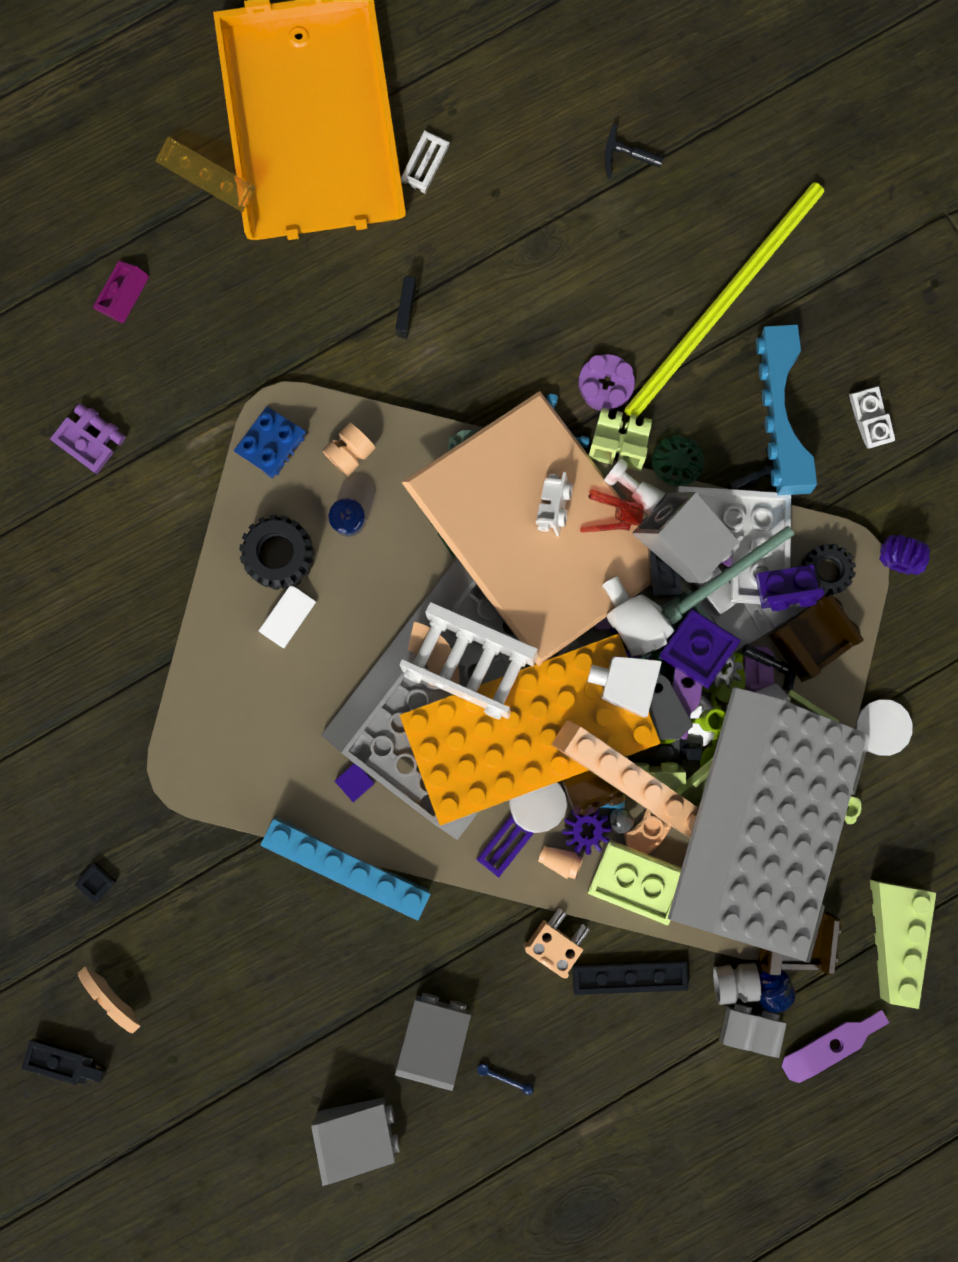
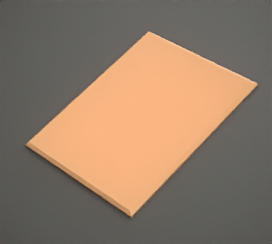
M540 391L402 482L516 638L538 649V658L535 662L538 666L603 620L615 608L606 590L602 587L604 583L618 576L619 581L630 598L651 585L648 547L632 534L640 523L613 487L603 481L605 479L604 475ZM563 472H566L569 483L573 484L571 500H566V526L561 527L560 535L556 536L553 528H549V531L538 530L536 519L540 503L551 504V501L541 499L544 480L548 478L549 474L558 475L559 479H562Z

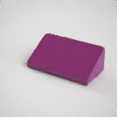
M119 260L93 308L120 323H124L149 276L139 267Z

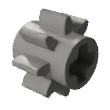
M734 653L724 665L727 666L728 673L722 675V670L714 680L715 687L720 686L722 683L726 684L730 689L731 683L734 680L741 681L737 671L743 669V666L740 662L734 663Z

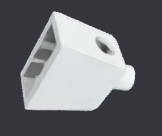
M612 657L608 669L591 665L587 682L604 686L601 699L645 718L649 713L661 661Z

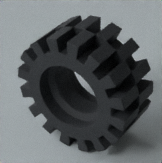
M827 543L814 548L806 554V558L801 563L803 566L814 565L818 588L824 589L825 595L823 596L843 592L852 584V578L856 575V572H853L856 563L851 561L853 556L851 553L847 554L845 552L846 548H839L838 544L828 545ZM828 559L836 563L838 575L834 580L826 581L819 576L818 565L822 560Z

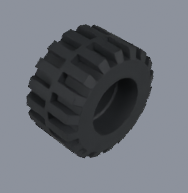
M270 515L268 519L264 517L258 519L259 523L256 525L252 523L248 527L250 529L248 534H243L242 539L244 542L239 547V551L242 552L240 560L244 564L247 574L262 586L270 587L274 590H279V588L288 589L290 585L300 584L302 582L301 579L309 575L310 572L308 570L310 566L313 567V555H315V550L312 546L313 542L305 529L298 522L292 521L286 516L277 517L276 515ZM273 538H287L294 548L290 562L278 569L267 567L262 561V550L265 544Z

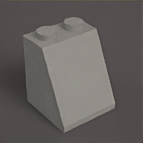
M697 492L668 493L632 532L638 540L687 582L704 583L710 580L715 574L714 570L717 566L733 554V548L739 543Z
M422 993V997L416 995L395 1075L453 1091L471 1018V1010L466 1009L467 1005L458 1001H450V1004L439 1002V997L428 993Z
M385 1097L317 1111L311 1127L322 1186L395 1163L396 1153L400 1152L397 1134L392 1135L390 1124L394 1123L392 1105H386Z

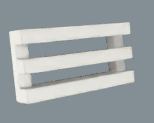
M424 130L401 176V182L404 184L408 183L412 188H418L421 192L426 193L449 148V142ZM427 141H432L414 178L410 177ZM437 145H441L423 182H420Z

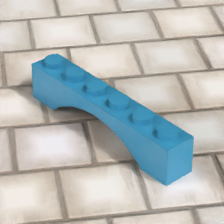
M798 325L764 327L761 336L756 339V352L761 354L762 363L759 365V378L764 380L765 389L762 391V404L767 406L768 416L765 417L766 433H770L771 442L768 443V457L770 460L773 459L774 469L771 470V484L776 486L777 496L811 494L817 485L814 457L795 436L785 409L784 390L787 375L801 352Z
M276 816L273 818L260 845L417 921L431 895L429 889L352 856Z

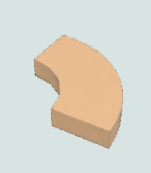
M414 622L408 651L418 654L430 627ZM441 635L426 662L428 670L436 675H440L452 650ZM458 665L450 681L456 684H460Z
M645 808L641 821L634 828L623 833L625 846L649 854L660 845L671 829V826Z
M86 966L78 972V977L94 1000L97 999L98 1003L116 1023L130 1033H134L140 1027L132 1008L113 992L104 977Z

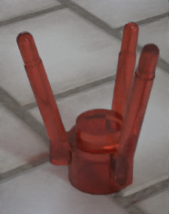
M591 489L589 490L588 498L616 507L615 519L620 520V523L581 527L580 532L619 529L629 531L631 525H640L644 507L641 503L623 500Z

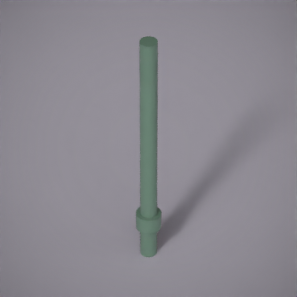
M787 525L678 604L668 606L663 610L664 614L662 615L669 623H676L682 618L681 615L791 538L794 532Z

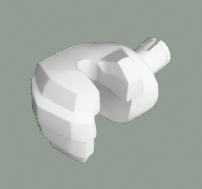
M618 576L602 585L615 606L606 617L612 627L617 629L631 657L645 655L667 644V638L674 632V629L662 615L663 610L658 604L644 595L630 598L619 581Z

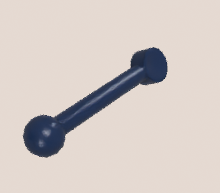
M485 1063L478 1066L477 1072L481 1076H492L523 1090V1093L526 1095H531L534 1091V1087L531 1084L524 1085L492 1071Z

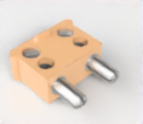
M558 908L549 922L543 920L530 940L524 942L523 946L526 953L562 978H568L569 970L583 952L580 944L590 929L582 924L571 939L557 929L567 914L563 909ZM544 933H549L547 938H542ZM568 949H573L570 954H565Z

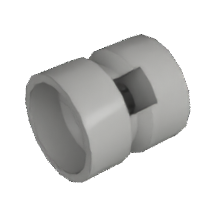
M755 963L738 964L736 969H733L730 965L714 966V989L719 1005L736 1003L737 998H740L743 1002L760 1001V978Z

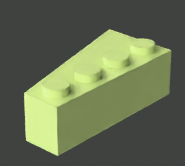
M870 880V887L873 893L872 909L876 926L875 943L878 949L877 965L880 998L889 1004L919 1009L936 893L926 889Z

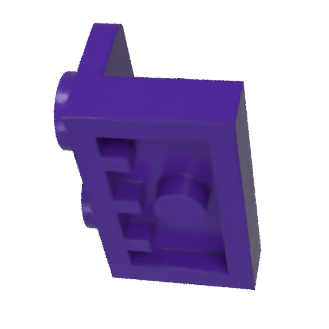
M814 565L761 572L755 575L762 609L771 608L773 612L788 609L789 605L798 603L800 607H809L816 605L817 601L825 595L824 589L818 588Z

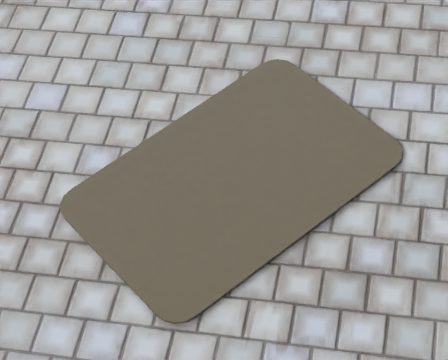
M282 381L262 388L245 403L235 424L148 747L147 773L154 793L169 809L187 818L265 837L273 818L276 816L326 843L375 866L555 912L558 908H561L567 915L740 959L758 960L759 947L672 920L669 925H666L588 894L589 886L607 846V843L601 839L598 841L602 847L600 852L595 849L594 845H591V855H586L585 845H583L581 851L577 853L578 856L583 857V861L576 879L571 877L566 879L543 863L538 862L544 846L574 851L575 845L578 842L576 841L568 846L565 841L573 835L562 833V829L572 828V825L564 822V819L566 817L573 821L576 819L571 812L573 809L562 781L557 783L560 784L566 795L567 808L564 818L556 827L549 831L534 833L499 878L476 859L511 816L509 800L479 811L459 839L456 840L369 774L368 776L375 784L354 803L334 781L349 769L354 762L338 751L321 735L457 559L456 555L402 482L447 453L450 436L462 430H482L484 427L304 382ZM266 406L306 431L303 437L305 439L304 442H301L296 450L292 449L295 454L287 456L290 461H283L285 465L280 470V474L278 476L275 475L273 479L234 452V449ZM350 422L373 443L376 449L365 460L359 459V466L348 477L325 456L322 450L332 440H339V433ZM592 460L605 478L617 464L615 460L612 465ZM643 467L641 472L628 468L625 471L638 483L641 484L644 481L665 492L662 499L668 493L677 492L678 486L727 489ZM617 481L611 486L641 524L648 515L631 497L633 492ZM791 505V529L794 535L791 537L790 568L803 566L801 563L806 558V554L823 544H838L839 548H846L845 552L847 554L851 553L853 556L851 558L852 563H856V567L853 568V572H856V575L852 578L853 582L846 590L833 595V597L842 603L844 612L859 627L861 636L864 639L863 642L853 646L823 668L821 673L814 678L801 682L796 675L792 690L839 720V723L855 729L889 587V567L883 566V563L879 560L882 544L866 527L846 518ZM270 515H276L277 517L286 516L290 520L298 522L310 536L315 550V555H313L314 564L308 570L310 572L307 577L304 576L300 584H293V586L316 601V604L285 648H282L261 634L259 629L287 589L279 588V590H274L270 587L262 586L247 574L244 564L240 560L242 552L239 551V547L244 542L242 539L243 534H248L250 531L248 527L252 523L256 525L259 523L258 519L262 517L268 519ZM277 537L268 541L262 550V561L264 564L272 569L282 568L287 565L292 559L294 552L292 543L284 537ZM822 560L818 565V574L822 579L832 581L838 575V567L832 560ZM720 563L718 568L723 572L728 566ZM681 577L682 593L687 590H691L693 593L698 589L694 583L687 582ZM651 585L636 595H644L660 607L678 597H652ZM794 617L748 645L752 647H767L774 654L775 660L788 663L769 635ZM504 621V632L509 635H514ZM593 626L576 640L583 646H587L613 635L609 632V629L599 630ZM664 645L657 650L647 653V656L649 657L648 660L661 661L659 674L665 676L673 687L675 667L659 658V655L666 646ZM742 655V658H743V667H744L745 656ZM477 664L469 667L467 672L469 678H471ZM773 667L774 684L782 688L785 674L778 672L777 668ZM686 677L683 679L682 684L689 688L693 686L694 682L691 678ZM656 683L654 691L657 693L662 692L663 686ZM702 690L701 696L710 701L711 693ZM716 698L718 705L722 708L721 710L726 713L725 706L729 703L721 702ZM790 700V703H792L793 705L809 710L801 704H799L798 702H796L795 700ZM711 741L702 747V752L707 747L713 746ZM401 757L397 762V768L401 773H410L414 768V762L410 757ZM687 760V765H681L686 772V780L700 769V760ZM628 797L625 799V809L634 818V825L632 827L634 828L641 821L645 807ZM599 809L596 819L603 815L608 817V820L602 823L601 826H611L609 816L613 810ZM512 823L493 847L485 860L490 861L517 827L514 823ZM583 823L581 825L583 830L580 832V836L583 837L585 834L588 838L592 835L591 829L594 826L592 823H590V826ZM612 827L610 832H602V835L610 840L625 845L623 833H616ZM671 827L660 845L647 855L682 868L690 838ZM523 830L520 831L494 864L495 868L498 869L526 834Z

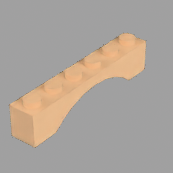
M568 720L565 722L552 742V746L638 802L680 833L689 838L691 837L699 809L697 806L581 726Z

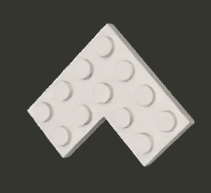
M678 486L677 492H697L739 541L733 548L731 565L787 525L791 528V495L777 496L775 492ZM791 538L731 579L730 602L761 604L755 575L761 572L790 568Z

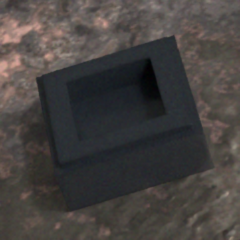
M93 863L74 885L96 904L117 881L101 866Z

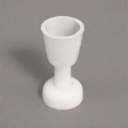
M621 458L603 481L609 485H614L619 481L633 492L631 497L649 515L665 495V492L644 481L641 484L625 472L628 465Z

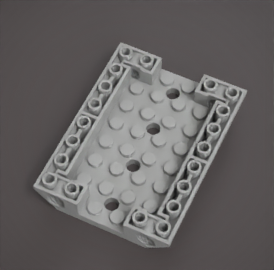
M457 558L321 735L348 759L456 840L459 839L478 812L444 825H439L399 716L454 694L436 686H431L422 680L420 683H416L404 677L405 672L402 671L399 664L402 659L413 664L417 654L408 651L413 624L418 622L431 628L430 621H428L425 613L430 602L518 640L515 635H509L504 632V620ZM446 629L440 635L452 649L458 638L456 637L457 633ZM575 639L549 659L584 646ZM474 640L472 643L467 644L458 663L459 685L465 688L470 680L467 674L469 667L478 663L484 651L482 648L483 644ZM501 652L498 655H494L481 685L503 677L511 662L509 660L510 656ZM425 664L424 669L429 671L427 664ZM526 664L525 667L522 666L520 670L530 667V665ZM404 756L410 757L414 762L413 770L407 774L401 773L397 768L398 760Z

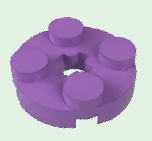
M609 354L593 356L582 368L578 380V388L585 402L591 408L601 411L602 407L612 411L624 405L630 399L635 384L632 367L623 359ZM605 376L610 377V380L614 382V386H609L607 390L602 389L603 384L599 383V379H604Z

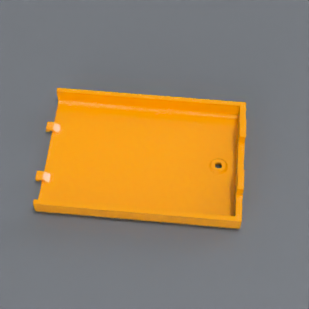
M270 0L244 1V8L213 12L246 237L250 240H261L287 236L288 240L299 239V234L350 226H356V230L367 229V224L398 220L405 217L406 212L374 0H294L273 4L270 3ZM297 34L303 35L299 40L295 38Z

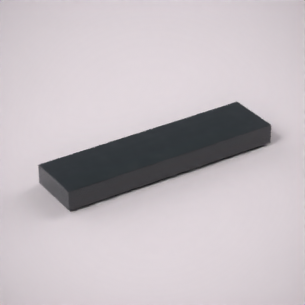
M686 960L575 964L572 966L574 995L688 990Z

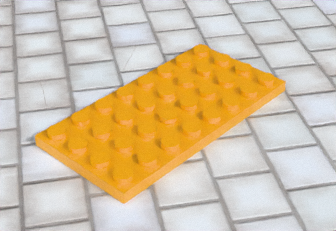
M619 634L543 661L540 666L535 664L520 670L504 705L510 707L511 715L509 719L503 716L500 719L493 718L484 712L485 708L456 695L399 715L440 826L588 771L587 768L551 745L567 720L581 726L624 757L661 744L649 713L647 717L643 718L601 699L604 686L587 682L591 665L608 669L612 657L628 658ZM503 677L480 685L477 693L493 700Z

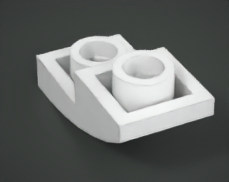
M879 386L849 394L853 412L866 447L869 449L895 441L890 416L885 414Z

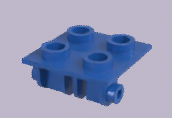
M266 406L234 449V452L273 479L275 475L278 476L280 474V470L285 465L283 461H290L287 456L295 454L292 449L296 450L300 443L304 442L305 439L303 437L306 431Z

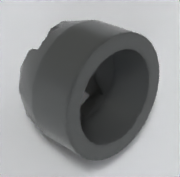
M614 809L610 813L609 822L613 830L621 834L633 827L634 818L626 809Z

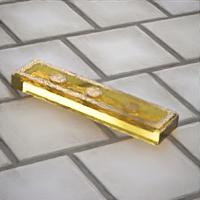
M167 137L155 160L157 163L242 213L256 189L255 186L170 137Z

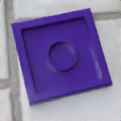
M691 609L659 655V658L709 689L741 640Z

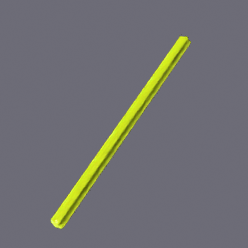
M817 182L810 185L626 406L625 413L629 417L632 414L636 415L637 418L823 195L824 188Z

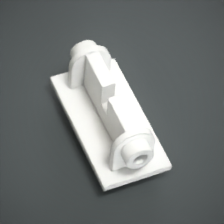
M563 472L562 479H559L558 475L549 474L548 478L544 480L541 499L551 501V504L540 503L536 519L538 530L549 531V528H553L556 536L560 535L561 527L566 526L567 510H565L566 500H571L573 484L569 483L566 472Z

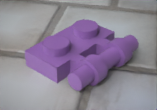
M80 403L74 410L81 417L78 422L74 423L67 417L50 440L98 474L114 453L106 444L112 440L116 444L121 445L126 436L118 431L119 428L111 422L107 423L100 418L96 410L93 408L88 409ZM92 425L101 432L97 438L86 432L89 426Z

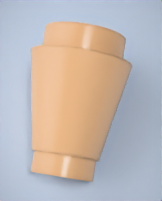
M544 846L538 862L543 863L566 879L569 877L576 879L583 857L578 856L574 851Z

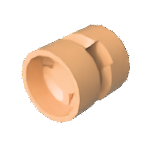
M350 422L339 433L340 439L332 440L322 450L325 456L348 477L359 466L358 460H365L376 449L373 443Z

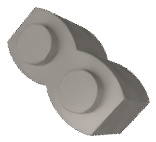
M735 1003L734 1008L726 1007L719 1041L724 1045L779 1058L787 1023L779 1019L780 1014L763 1010L762 1015L752 1013V1007Z

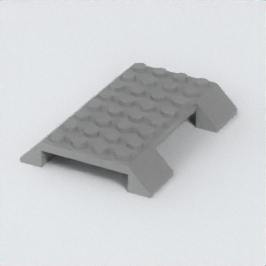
M733 688L667 919L810 963L825 908L822 901L850 797L856 793L869 745L868 734L781 699Z

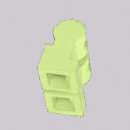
M602 407L589 457L592 460L612 465L616 453H619L617 462L622 458L627 463L628 469L641 472L647 455V444L652 419L644 418L642 426H637L635 423L636 415L631 414L624 428L626 434H620L619 429H622L623 425L621 420L623 412L617 411L615 419L611 420L608 417L609 409Z

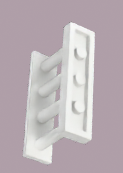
M430 602L425 613L428 621H430L431 628L413 664L403 659L401 660L399 665L402 671L405 672L404 677L416 683H420L421 680L483 707L485 708L484 712L493 718L500 719L503 716L509 719L511 711L510 707L504 705L505 700L521 667H525L526 664L534 666L538 658V649ZM449 629L457 633L456 637L458 638L440 675H436L425 670L424 667L441 632ZM474 640L483 644L482 648L484 651L465 688L450 681L467 644L472 643ZM501 652L510 656L509 660L511 662L492 700L477 693L494 655H498Z

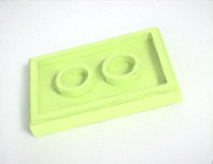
M609 840L589 886L588 894L669 925L671 920L667 918L682 868Z

